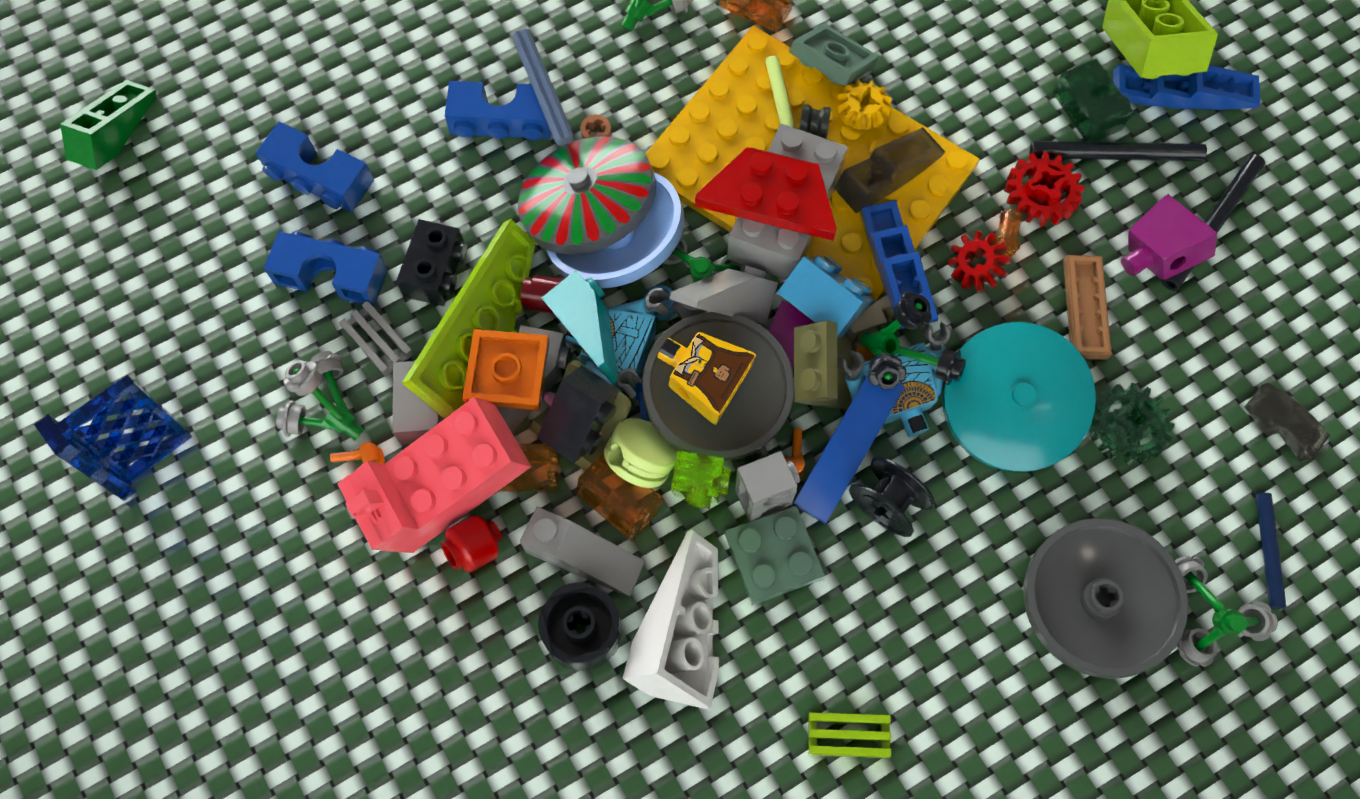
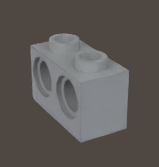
M782 451L739 467L737 469L735 492L748 521L751 522L791 508L794 496L797 493L796 483L800 482V478L792 461L786 462Z

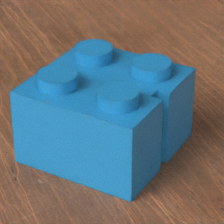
M817 255V257L803 256L777 291L779 295L815 323L826 320L836 322L837 338L847 336L852 324L876 301L869 296L872 290L866 284L855 277L850 279L840 273L843 267L827 255L824 258L820 255Z

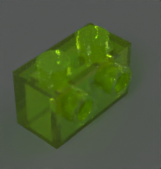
M677 450L671 491L674 497L686 498L687 505L710 509L711 503L719 504L720 495L728 496L731 469L725 468V461L722 457Z

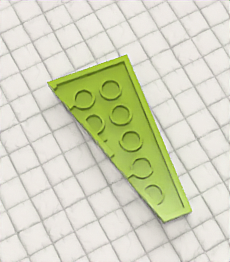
M512 219L502 223L402 381L403 385L444 419L464 405L462 397L473 330L517 333L514 327L516 317L521 314L523 307L520 300L522 284L525 278H529L536 243Z

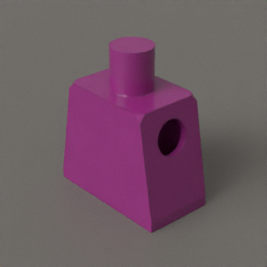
M1167 194L1130 228L1128 232V250L1130 253L1121 259V264L1124 270L1131 276H1136L1148 268L1158 278L1166 280L1215 256L1217 232Z

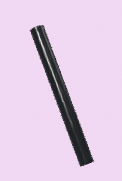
M1031 141L1029 154L1034 153L1037 158H1041L1044 152H1048L1049 159H1055L1060 155L1062 159L1205 161L1207 146L1206 144Z
M1256 154L1248 157L1204 220V223L1217 233L1265 166L1266 162L1263 157ZM1195 266L1166 280L1163 279V285L1171 291L1179 290Z

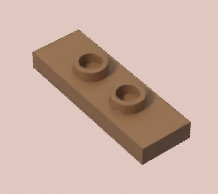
M1066 255L1063 260L1070 342L1077 348L1084 359L1108 360L1112 352L1102 256Z

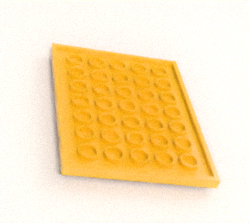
M752 26L645 155L651 164L653 172L663 176L673 185L681 202L731 233L737 217L695 207V197L708 182L746 147L768 152L780 126V121L765 60L770 56H777L795 128L800 129L803 104L810 105L813 109L817 110L823 107H830L827 139L848 146L842 173L829 201L837 228L834 241L814 236L806 256L817 257V255H820L823 258L825 255L829 256L843 267L840 272L843 276L850 279L855 277L862 281L872 290L869 296L878 301L884 294L885 289L861 219V207L896 200L903 225H907L914 250H916L973 173L980 159L891 107V113L887 121L875 129L859 130L850 127L839 117L836 108L838 94L843 91L845 86L831 82L824 73L816 68L803 65L799 58L789 53L791 47L759 28ZM865 96L860 102V112L863 113L864 108L869 104V97Z

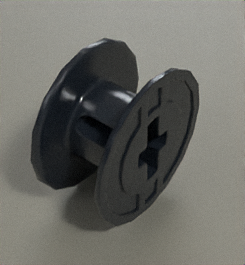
M874 457L870 465L873 473L879 480L878 484L874 489L861 484H852L849 493L858 507L880 526L902 537H911L914 529L904 512L910 505L923 510H930L936 504L934 497L929 489L903 466L883 457Z

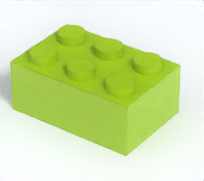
M1108 0L1102 29L1141 78L1156 79L1159 76L1166 75L1188 76L1192 73L1207 72L1218 36L1215 29L1188 0Z

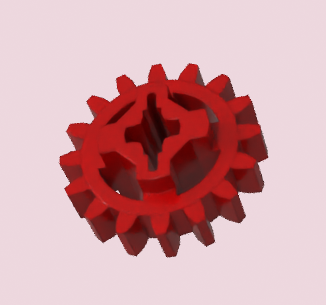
M1044 152L1041 159H1037L1036 155L1031 153L1027 161L1019 159L1015 168H1011L1008 174V181L1004 188V192L1009 193L1006 201L1007 205L1016 204L1017 208L1014 214L1016 216L1023 212L1027 214V223H1030L1033 218H1037L1040 226L1044 227L1048 219L1054 225H1058L1062 217L1068 220L1082 201L1080 196L1084 191V186L1078 184L1082 177L1081 173L1072 174L1071 170L1074 164L1071 162L1064 166L1061 164L1062 156L1060 155L1055 160H1050L1048 152ZM1026 176H1028L1029 179L1027 180L1026 184L1022 186V180ZM1062 193H1066L1065 200L1060 202Z

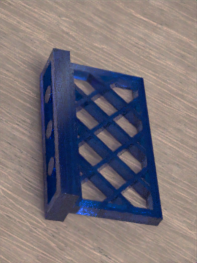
M125 375L60 422L47 414L34 423L55 455L123 501L136 493V490L130 483L132 480L193 437L184 425L129 375ZM126 393H128V395H127V397H126L125 400L115 402L116 400H118L119 398H121L123 395H125ZM143 409L141 414L132 416L135 410ZM118 414L116 419L106 421L108 416ZM88 420H92L90 425L81 426ZM158 422L156 427L147 429L149 424ZM134 428L133 432L123 434L124 430ZM109 433L108 438L97 440L99 435ZM149 441L147 445L139 446L141 442ZM125 446L124 450L114 452L116 448ZM138 459L137 461H135L133 464L130 465V463H131L132 460Z

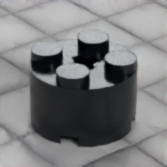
M575 582L558 588L550 595L539 615L538 628L542 642L553 659L565 668L577 671L595 669L606 663L618 650L622 636V625L617 606L605 591L591 584ZM579 620H584V623L588 625L585 629L586 632L583 634H578L574 630L577 628L576 622Z

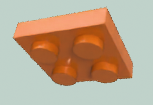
M474 329L462 397L464 404L475 397L493 403L497 407L540 411L550 343L549 336Z

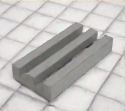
M366 301L362 304V310L359 312L357 310L353 311L350 319L346 321L344 318L339 324L386 377L393 371V362H405L414 354L375 308ZM370 316L402 352L400 355L397 356L365 320L367 317ZM359 324L391 362L385 365L354 330V327Z

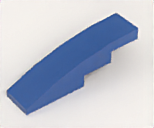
M1119 64L1113 71V100L1146 106L1207 110L1257 108L1261 105L1258 75L1209 65L1207 72L1192 73L1188 76L1166 75L1159 76L1156 79L1141 78L1133 67Z
M896 200L861 207L860 215L867 239L893 312L898 302L902 300L901 296L904 293L913 292L916 295L924 296L930 303V313L932 314L930 323L938 321V315L919 252L914 250L908 227L903 225Z
M867 375L794 501L793 506L797 505L798 509L824 524L827 523L905 388L903 385L898 383L893 389L883 390L880 386H873L869 382Z

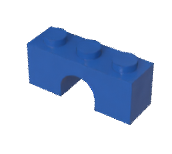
M449 81L444 116L450 135H458L460 137L491 136L496 139L506 137H523L529 140L551 139L552 133L531 84L517 83L516 95L511 102L503 106H493L488 103L483 82Z
M278 121L255 153L263 165V172L276 181L283 179L291 183L302 194L309 195L312 193L334 209L341 207L352 213L374 182L366 162L338 149L335 150L326 162L319 165H310L317 152L308 135Z
M278 231L263 268L274 284L308 292L311 281L317 274L327 270L336 271L332 285L340 299L360 304L368 301L373 307H375L388 271L381 254L372 248L361 246L359 249L348 247L334 239H326V241L312 239L309 235L297 231L292 232V234Z

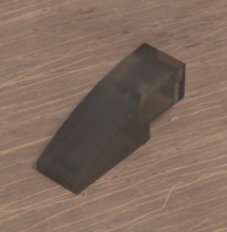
M922 127L875 148L869 159L844 169L834 189L852 210L858 213L861 211V207L873 205L907 184L940 159L945 151Z

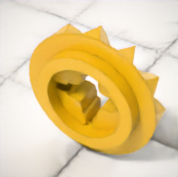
M858 79L854 84L845 86L843 91L838 94L836 108L839 117L850 127L859 130H871L881 126L889 118L892 97L886 94L885 86H876L873 79L869 83H861ZM866 96L870 100L862 113L860 112V102Z

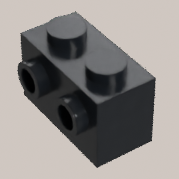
M418 219L396 280L403 297L440 306L445 305L447 296L452 295L456 287L457 276L455 273L458 264H463L467 255V243H464L459 228Z
M580 366L562 379L537 439L573 463L586 453L592 455L602 442L603 436L599 434L602 427L610 422L616 412L617 407L613 404L620 390L584 366Z

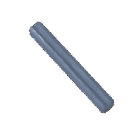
M526 28L515 31L513 33L514 44L555 143L558 146L570 144L574 139L573 132L531 32Z

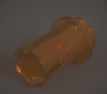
M1006 209L1000 212L996 242H1005L1008 249L1003 254L1009 257L1015 255L1016 251L1020 249L1021 244L1018 235L1023 216L1019 211L1013 209Z

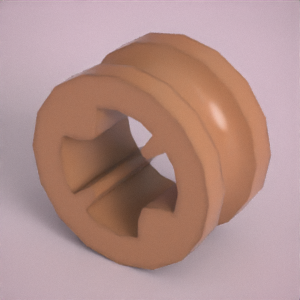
M590 115L581 123L582 139L599 136L612 137L610 122L602 115ZM597 128L602 129V133L598 132L595 136H591L590 132H595Z

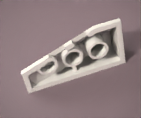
M693 530L687 531L632 641L622 679L649 696L708 709L711 708L719 673V657H713V634L719 633L718 620H713V598L718 595V548Z

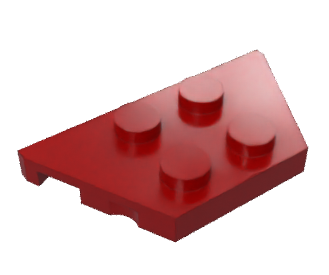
M746 147L708 182L695 197V207L834 241L837 228L819 164Z

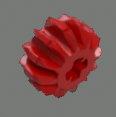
M976 230L974 240L972 241L967 235H962L961 241L965 245L962 248L957 245L951 246V251L958 256L948 259V265L956 268L952 272L951 277L955 281L962 279L961 287L965 290H968L974 284L975 290L981 293L984 290L985 282H988L993 289L996 288L998 285L994 277L998 275L1001 278H1006L1008 275L1007 271L1000 267L1011 263V258L1003 254L1008 249L1005 242L996 243L997 236L994 233H990L984 239L983 233L980 230ZM984 257L986 260L984 265L977 264L975 266L972 263L975 258L981 259Z

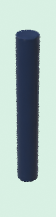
M1258 493L1255 497L1269 606L1271 609H1284L1287 606L1272 494Z

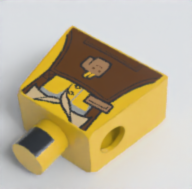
M698 332L688 348L668 338L661 347L657 358L675 368L670 375L668 386L707 420L716 425L751 369L756 354Z

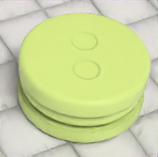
M628 418L623 422H619L615 427L612 436L604 447V457L609 467L625 481L639 487L655 488L661 486L667 480L671 470L679 460V450L670 445L658 433L651 422L638 418Z

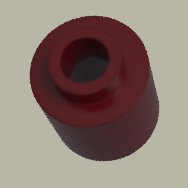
M534 275L533 278H525L521 290V305L529 307L530 311L554 314L542 297L564 279Z

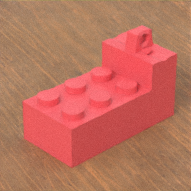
M473 397L385 464L366 461L337 484L347 501L346 506L351 516L357 520L372 550L414 553L532 466L497 406Z

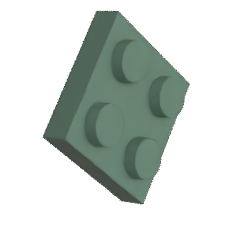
M825 23L795 39L789 53L799 58L803 65L816 68L824 73L831 82L847 86L873 69L879 58L877 54Z
M797 505L725 531L726 540L751 605L824 580L825 578Z

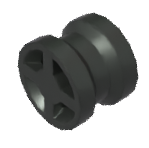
M803 104L799 130L827 139L831 108L823 107L817 110L813 109L810 105Z

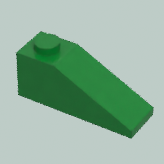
M125 80L62 122L60 127L66 160L86 168L98 170L116 157L156 97V90Z

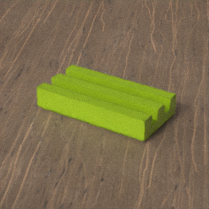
M809 712L808 755L891 758V715ZM817 723L880 725V731L817 729ZM817 738L881 741V748L817 746Z

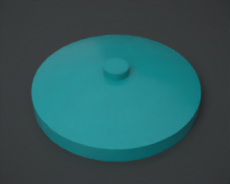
M1011 322L985 329L959 349L961 351V358L966 359L965 369L960 381L952 380L948 386L945 385V381L943 382L942 407L949 430L959 445L969 455L987 466L1002 471L1029 472L1056 464L1079 446L1093 420L1096 392L1093 377L1085 359L1070 341L1044 326L1026 322Z

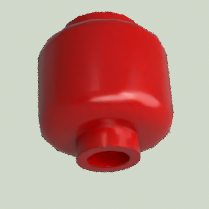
M471 515L446 530L445 541L441 543V547L446 559L454 569L461 568L463 571L471 573L497 558L499 555L498 542L502 540V535L492 520L487 522L481 516Z

